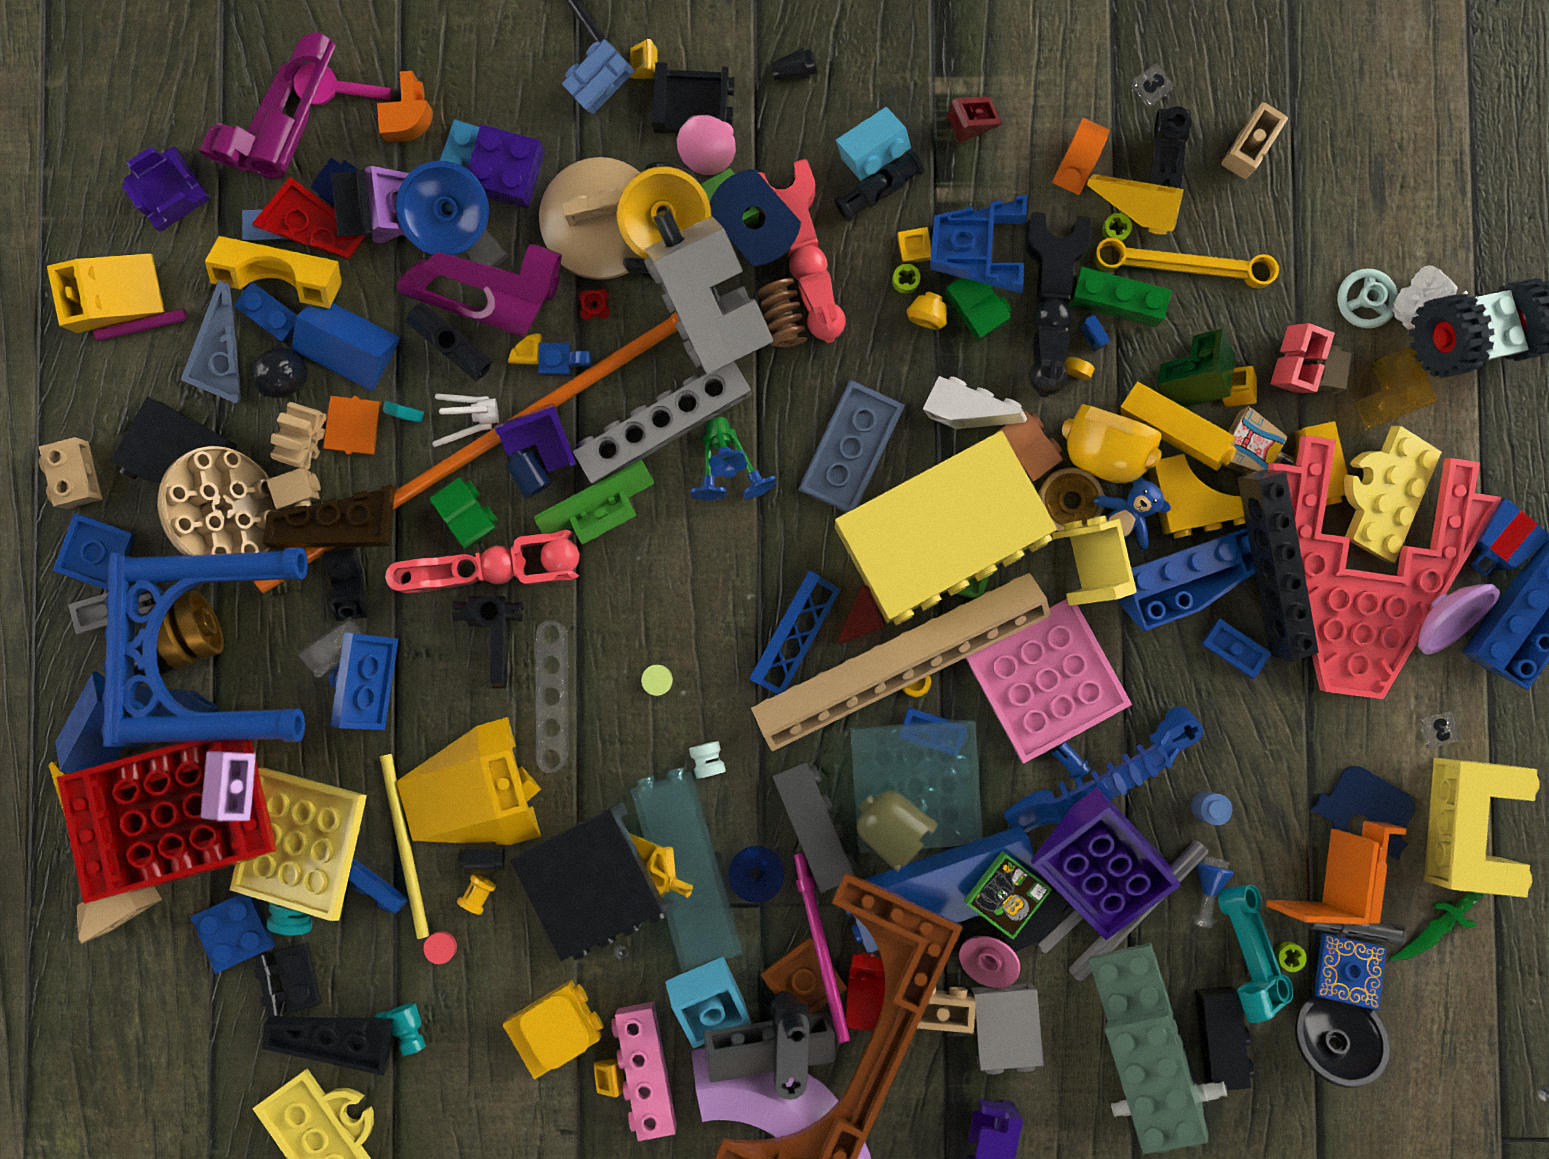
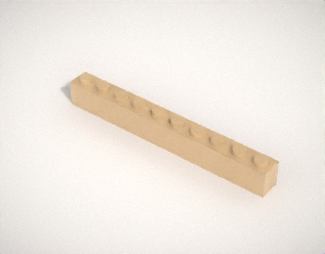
M1030 573L1014 578L1009 583L993 591H988L966 604L957 606L954 610L937 618H932L925 624L910 631L903 632L898 637L884 644L877 645L855 658H850L828 671L821 672L814 678L799 685L792 686L779 695L763 700L760 704L752 707L751 710L771 751L777 750L1050 617L1047 598Z

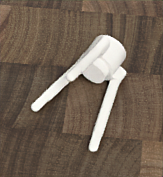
M435 394V398L438 400L474 403L469 407L441 408L439 413H472L473 422H479L480 424L438 439L432 445L437 447L482 430H491L492 423H499L496 398L489 399V396L472 397Z

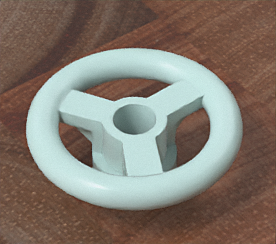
M1360 269L1349 274L1341 283L1337 295L1338 306L1344 318L1351 324L1366 329L1377 328L1387 323L1393 317L1392 303L1395 302L1398 291L1392 279L1385 273L1376 269ZM1365 278L1364 287L1358 298L1347 302V293L1350 286L1355 281ZM1367 293L1372 295L1373 301L1368 299ZM1389 296V303L1387 306L1386 304H1384V302L1387 300V297ZM1361 306L1372 308L1381 316L1375 319H1363L1356 316L1352 310Z

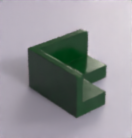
M1223 328L1193 336L1189 357L1160 365L1157 385L1163 396L1182 407L1231 396L1235 353Z

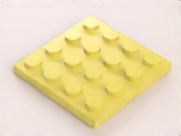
M258 768L277 851L257 856L255 859L235 865L229 890L329 921L339 920L367 795L267 768Z

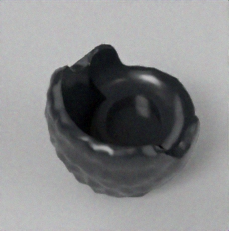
M274 348L263 353L254 361L252 366L255 387L264 396L271 398L291 396L307 379V367L301 356L287 348Z

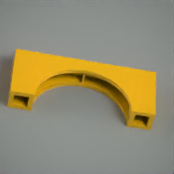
M1335 421L1296 431L1295 460L1292 466H1296L1300 436L1336 440L1326 506L1343 502L1341 496H1345L1344 477L1348 473ZM1185 454L1160 459L1153 468L1148 469L1151 482L1161 489L1164 500L1171 507L1166 513L1158 511L1163 535L1173 533L1174 539L1193 535L1192 529L1203 527L1204 532L1222 529V522L1233 520L1234 526L1246 523L1241 496L1223 494L1205 485L1190 469Z

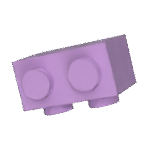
M207 751L201 818L213 820H250L256 754Z

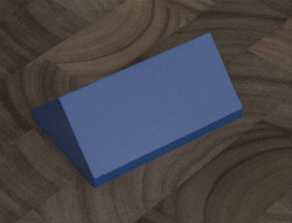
M332 303L330 309L309 305L296 316L291 350L373 392L401 338Z
M97 671L92 672L55 742L60 772L74 773L117 761L124 748L103 746L104 739L101 734V728L104 723L105 706L103 705L102 696L105 691L106 678ZM135 699L137 707L144 709L145 706Z

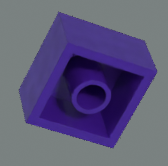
M481 124L468 170L480 181L487 198L529 209L545 151L540 140Z

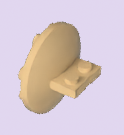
M589 158L566 167L548 185L541 200L539 210L540 231L547 249L562 254L560 265L568 271L589 279H611L629 273L623 266L624 259H644L626 244L617 223V205L620 195L628 182L640 173L637 169L625 162L612 158Z
M220 446L198 448L178 458L164 474L158 492V512L163 529L172 544L183 555L268 552L270 548L263 544L267 514L279 512L280 510H277L276 507L275 509L273 508L272 496L266 481L270 478L264 470L248 456L236 450Z

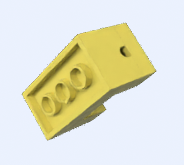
M1434 757L1424 881L1451 890L1528 897V889L1532 885L1530 865L1501 857L1486 856L1490 797L1535 801V794L1539 790L1537 769Z

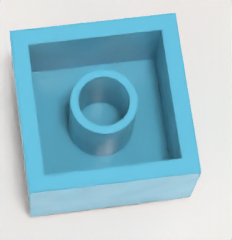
M724 956L665 981L672 1009L693 1048L704 1044V1031L752 1024L744 998Z

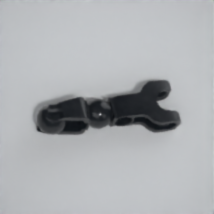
M1032 212L1027 223L1025 249L1030 258L1038 265V305L1033 313L1034 324L1037 330L1032 341L1034 364L1031 366L1029 378L1031 386L1041 397H1048L1062 391L1068 381V371L1064 365L1071 335L1068 327L1072 321V312L1068 304L1071 300L1074 264L1082 258L1091 242V218L1088 216H1078L1072 226L1071 235L1063 238L1053 236L1047 230L1046 215L1044 213Z

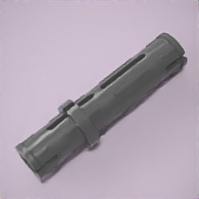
M1308 922L1309 928L1312 930L1335 933L1337 937L1342 938L1354 936L1403 946L1407 939L1406 927L1402 925L1380 922V924L1369 923V925Z

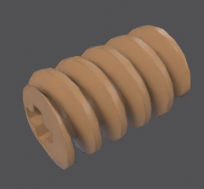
M793 278L771 282L758 291V297L764 300L760 306L763 311H766L763 318L766 323H770L767 327L774 340L770 345L774 347L796 346L808 339L807 337H798V334L805 330V326L795 325V322L802 319L803 316L792 311L800 306L799 302H790V298L797 295L796 290L787 289L788 286L795 283Z

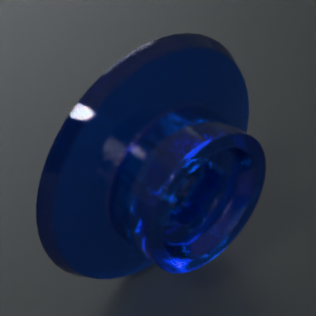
M761 846L748 847L741 850L733 858L729 867V882L733 891L740 898L749 902H764L774 897L781 889L784 882V867L780 858L770 849ZM753 867H758L761 871H764L759 880H755V878L749 875Z

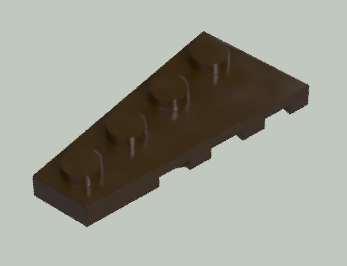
M390 484L382 486L381 490L369 493L365 490L353 493L352 497L340 500L332 498L324 500L323 504L311 507L304 505L267 514L263 544L267 548L389 546L395 488Z

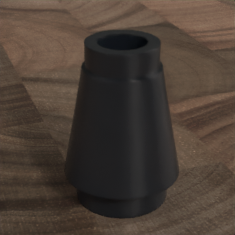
M801 48L777 61L771 62L775 81L780 79H808L810 75L817 74L812 49L804 50V48Z

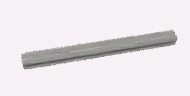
M1193 841L1170 865L1179 882L1208 854L1206 847L1199 841ZM1161 901L1109 939L1105 940L1100 936L1069 967V972L1079 982H1082L1092 972L1088 960L1089 957L1113 951Z

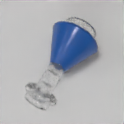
M1205 856L1203 863L1199 862L1196 865L1203 897L1199 914H1192V917L1195 918V925L1212 929L1213 924L1217 923V920L1212 918L1215 898L1234 875V872L1228 869L1229 861Z

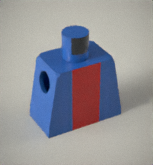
M1507 498L1501 499L1500 504L1474 546V549L1480 554L1472 562L1471 567L1484 576H1487L1494 567L1501 571L1514 569L1549 541V533Z

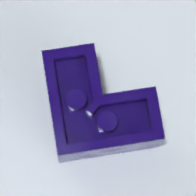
M553 403L495 425V431L499 435L507 455L536 444L547 473L568 464L571 466L577 464Z

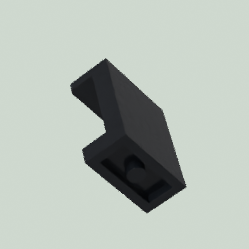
M655 62L652 113L654 133L679 134V130L690 117L698 115H710L732 126L733 107H728V96H734L735 77H729V67L722 66V72L669 70L668 63Z

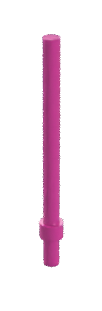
M799 853L793 855L799 879L796 880L798 892L803 895L838 1043L850 1041L814 892V889H817L814 876H810L805 854Z

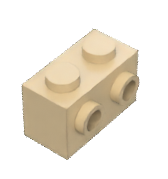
M73 437L39 446L41 455L39 457V465L45 473L48 483L46 494L54 507L70 509L103 500L88 441Z
M935 987L917 1028L974 1033L976 1000L972 993H967L968 990L966 988L949 987V991L936 990Z

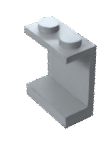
M1033 983L1012 984L1004 988L988 986L970 988L976 1000L975 1016L979 1056H976V1061L980 1070L985 1071L987 1074H1001L1004 1072V1069L1016 1068L1020 1072L1034 1071L1036 1066H1044L1038 993Z

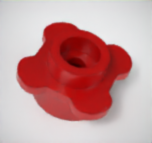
M599 289L598 291L583 290L579 294V300L582 305L580 315L584 320H590L592 317H601L602 319L609 317L610 309L607 307L609 294L605 289ZM593 302H597L596 307H592Z

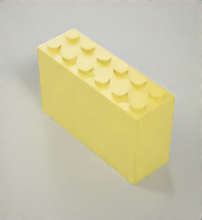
M1002 430L835 519V530L885 622L888 624L894 621L895 625L910 619L914 615L912 610L920 606L924 611L936 605L942 600L940 595L948 592L950 596H953L970 585L968 580L975 577L978 582L992 575L997 570L996 565L1003 563L1004 567H1007L1018 561L1025 555L1024 550L1029 548L1033 553L1046 546L1053 540L1051 535L1057 530Z

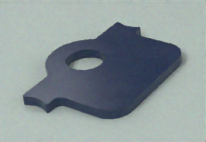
M1349 766L1343 770L1329 795L1319 793L1317 802L1310 809L1333 822V829L1350 833L1348 823L1353 816L1358 814L1366 816L1369 821L1387 822L1406 828L1416 811V803L1409 794L1360 766ZM1389 834L1387 855L1396 860H1400L1401 852L1408 846V843L1403 841L1401 834Z

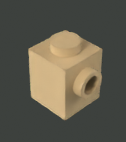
M299 468L266 480L277 510L283 511L304 505L311 507V503L320 500L318 491L321 490L319 480L314 473L311 474V471L304 470V468Z

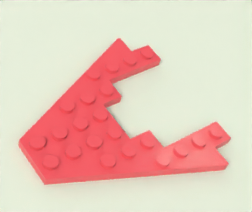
M1300 436L1296 466L1268 463V470L1286 471L1319 651V653L1312 655L1319 688L1325 692L1384 699L1418 642L1423 622L1433 609L1431 604L1436 598L1447 593L1500 504L1501 497L1475 493L1480 462L1444 458L1430 549L1402 546L1397 576L1345 569L1350 538L1321 534L1336 440Z

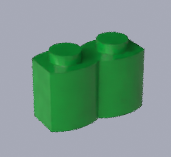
M959 278L946 287L945 294L962 317L971 334L979 342L1007 324L1011 319L1009 313L1012 312V309L1003 296L999 298L994 293L992 288L995 286Z
M459 477L429 499L462 547L468 550L498 529L494 524L498 518L488 505L482 507L477 499L481 494L471 480L465 482Z

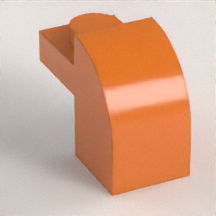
M400 71L402 101L377 103L379 134L386 143L415 140L426 132L432 121L433 110L427 100H424L423 83L418 81L413 71Z
M1082 117L1052 183L1080 195L1102 152L1110 130Z

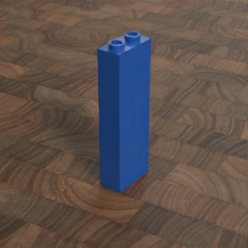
M1020 825L909 863L904 867L901 866L898 872L892 869L863 880L901 895L903 899L958 923L980 915L964 902V899L1001 851L1009 855L1041 880L1039 871L1031 864L1034 853L1029 837ZM846 910L848 917L854 916ZM855 917L857 924L851 927L857 944L863 942L867 954L879 950L869 931Z

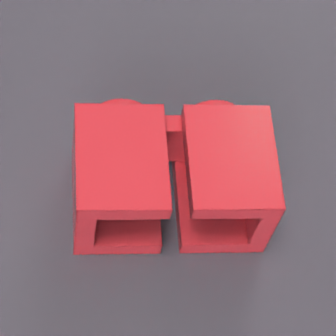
M1310 323L1287 326L1280 352L1285 355L1283 358L1277 359L1270 384L1293 393L1317 392L1325 365L1302 364L1303 361L1327 360L1335 333Z

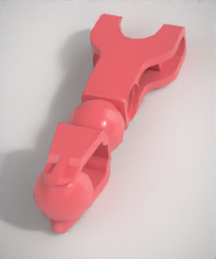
M802 159L794 162L795 181L792 186L780 190L771 188L801 221L799 233L787 251L790 259L789 270L798 281L801 299L809 313L807 317L808 329L816 338L830 343L843 332L846 318L842 309L834 302L831 277L827 271V258L822 250L818 248V240L808 211L815 198V180L808 161ZM759 172L763 179L768 183L765 174ZM757 207L758 211L765 216L764 212Z
M562 530L551 534L521 536L514 540V545L510 547L511 549L495 545L486 549L482 554L475 553L476 557L463 554L395 562L386 571V582L390 588L405 594H415L476 583L478 580L501 585L509 582L514 576L525 585L559 580H574L579 577L573 570L579 563L580 553L576 544L569 539L573 533L569 530ZM544 544L540 560L543 567L549 573L526 575L524 571L526 559L522 556L523 548ZM466 561L473 562L475 565L474 574L471 577L463 578L459 572L460 566ZM410 572L411 580L404 584L403 576Z

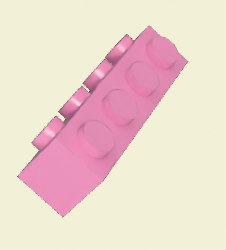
M655 1001L618 1008L615 1018L611 1019L613 1036L614 1038L619 1037L621 1049L617 1050V1060L619 1068H625L627 1080L623 1081V1093L625 1100L631 1101L632 1112L628 1113L631 1132L636 1131L638 1141L674 1135L676 1133L677 1121Z

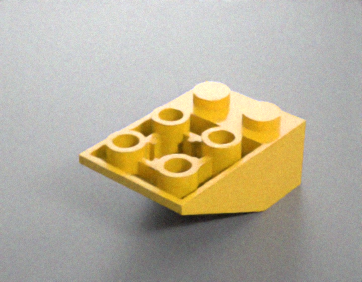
M151 253L82 258L47 266L59 326L74 333L165 313L154 259Z

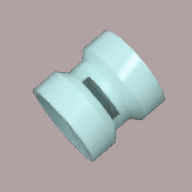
M719 741L689 748L691 758L696 763L694 769L696 779L726 772L724 762L719 758L721 750Z

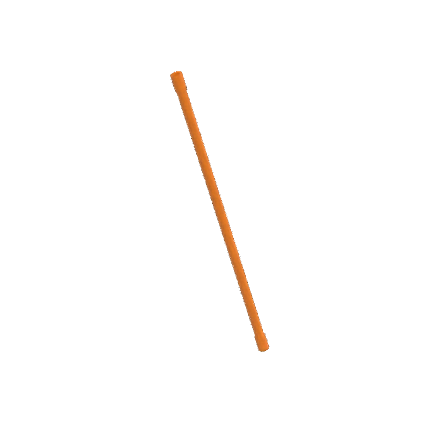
M673 313L667 320L510 419L552 403L555 408L669 337L678 331L675 323L679 322L676 313ZM495 428L395 490L393 510L501 443ZM305 547L304 551L308 564L322 556L325 551H329L334 547ZM285 580L254 581V583L262 593H266Z

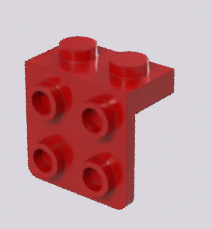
M859 953L858 955H853L849 966L845 1020L848 1029L873 1032L884 1000L885 974L883 962L875 954Z

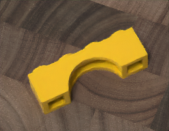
M218 236L205 260L210 283L217 285L218 280H223L230 283V288L242 289L247 284L258 279H281L296 288L301 303L329 309L342 284L338 261Z

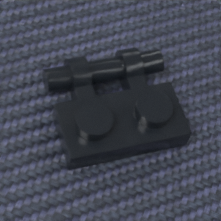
M309 942L276 950L277 963L269 964L267 953L254 956L256 964L254 969L255 979H259L263 995L260 996L261 1006L266 1008L267 1017L280 1015L278 1002L286 1001L288 1013L318 1006L322 1003ZM279 973L283 990L275 992L272 975Z

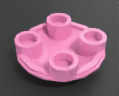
M710 115L690 117L680 128L677 137L678 153L683 163L692 171L702 175H716L725 171L732 163L736 152L732 126Z

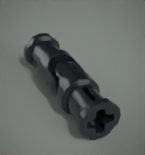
M910 149L906 152L905 157L893 165L888 163L868 179L858 183L855 190L842 198H835V205L842 217L849 223L853 220L854 215L866 207H874L878 200H882L904 186L903 183L917 174H924V166L918 155Z

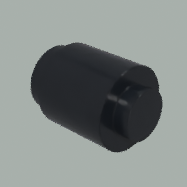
M495 842L465 843L464 849H459L458 853L459 868H464L465 874L496 873L497 870H504L505 847L504 845H496Z

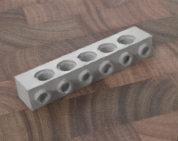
M735 361L701 377L698 374L691 376L682 383L684 387L675 392L668 390L656 398L657 403L648 408L646 405H642L630 413L631 418L620 423L617 420L607 425L603 429L605 433L595 439L593 436H589L577 444L578 449L572 452L591 484L594 485L642 460L752 395L751 388ZM711 383H719L723 387V391L720 395L712 397L706 393V388ZM686 398L694 399L697 402L695 409L691 412L682 411L680 409L682 400ZM660 413H665L670 417L668 425L662 428L656 427L653 424L654 418ZM632 429L643 431V438L638 443H630L627 440V435ZM607 444H613L617 449L616 454L610 459H605L601 456V450Z

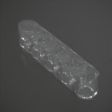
M548 620L541 623L536 631V760L538 767L545 773H555L566 766L569 758L568 632L562 623ZM550 626L557 627L560 634L558 640L554 643H549L545 638V631ZM552 656L557 658L560 664L559 670L555 674H550L545 669L546 660ZM551 687L557 689L560 695L559 701L555 705L549 704L545 699V693ZM550 718L558 721L560 725L559 733L556 736L548 734L545 729L546 722ZM549 750H555L560 756V763L556 767L550 766L546 762L545 756Z

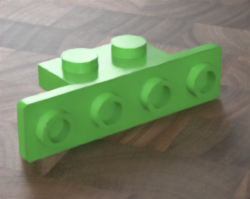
M639 460L534 516V520L543 534H551L574 528L578 539L584 544L637 516L629 497L652 486L654 480L644 462Z

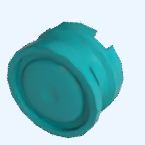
M269 902V912L271 913V916L267 918V929L281 935H302L312 930L313 922L309 914Z

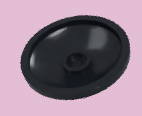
M1315 996L1305 1002L1299 1010L1295 1021L1296 1043L1304 1061L1318 1076L1336 1086L1358 1088L1370 1084L1383 1073L1389 1060V1039L1383 1023L1373 1010ZM1329 1040L1335 1043L1336 1049L1332 1048Z

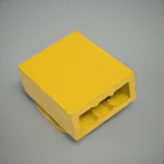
M572 979L509 1016L503 1023V1027L534 1080L551 1069H556L582 1054L589 1046L598 1042L603 1034L601 1030L604 1028L602 1020L595 1011L591 1013L585 1003L588 1001L584 989L579 984L575 985Z

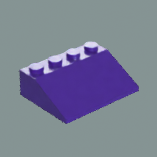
M1098 787L1070 808L1031 860V864L1105 940L1109 939L1181 886L1169 863Z

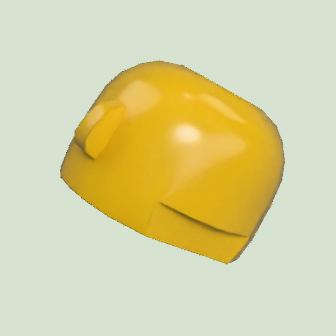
M1082 404L1074 419H1067L1062 427V434L1067 439V451L1072 463L1086 473L1113 483L1126 484L1140 478L1147 469L1153 468L1162 456L1161 451L1158 449L1162 437L1159 431L1135 420L1094 406Z

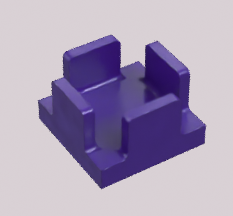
M175 146L163 153H159L153 147H149L126 163L133 173L123 178L125 183L122 184V187L135 207L149 218L155 229L159 232L210 200L207 192Z
M979 1099L978 1106L980 1110L973 1111L968 1133L969 1142L976 1143L977 1147L975 1156L967 1155V1159H1015L1023 1119L1014 1102L1001 1099L999 1103Z

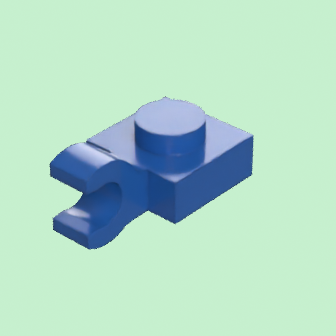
M539 343L538 373L540 375L571 376V367H592V354L589 351L571 352L572 346L570 343Z

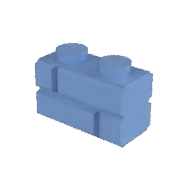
M605 39L601 43L597 41L589 47L586 52L587 58L580 65L574 64L565 74L566 80L562 83L583 108L591 114H594L635 72L632 66Z

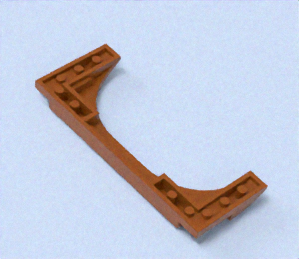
M845 873L832 903L853 914L869 931L879 949L885 974L882 1009L854 1074L838 1102L815 1123L798 1132L771 1139H723L714 1159H857L961 932L962 926L903 899L901 895Z

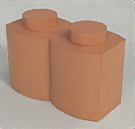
M1025 410L1024 413L1027 417L1025 423L1007 424L996 433L1001 430L1003 431L1027 476L1033 482L1063 460L1060 455L1062 449L1052 437L1048 439L1041 430L1044 428V425L1035 413L1029 414Z

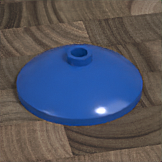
M431 161L413 169L403 180L397 194L396 212L402 231L416 247L432 255L437 251L449 255H457L473 247L482 237L488 223L489 203L482 184L468 169L449 161ZM447 203H450L453 207V211L449 215L444 210Z

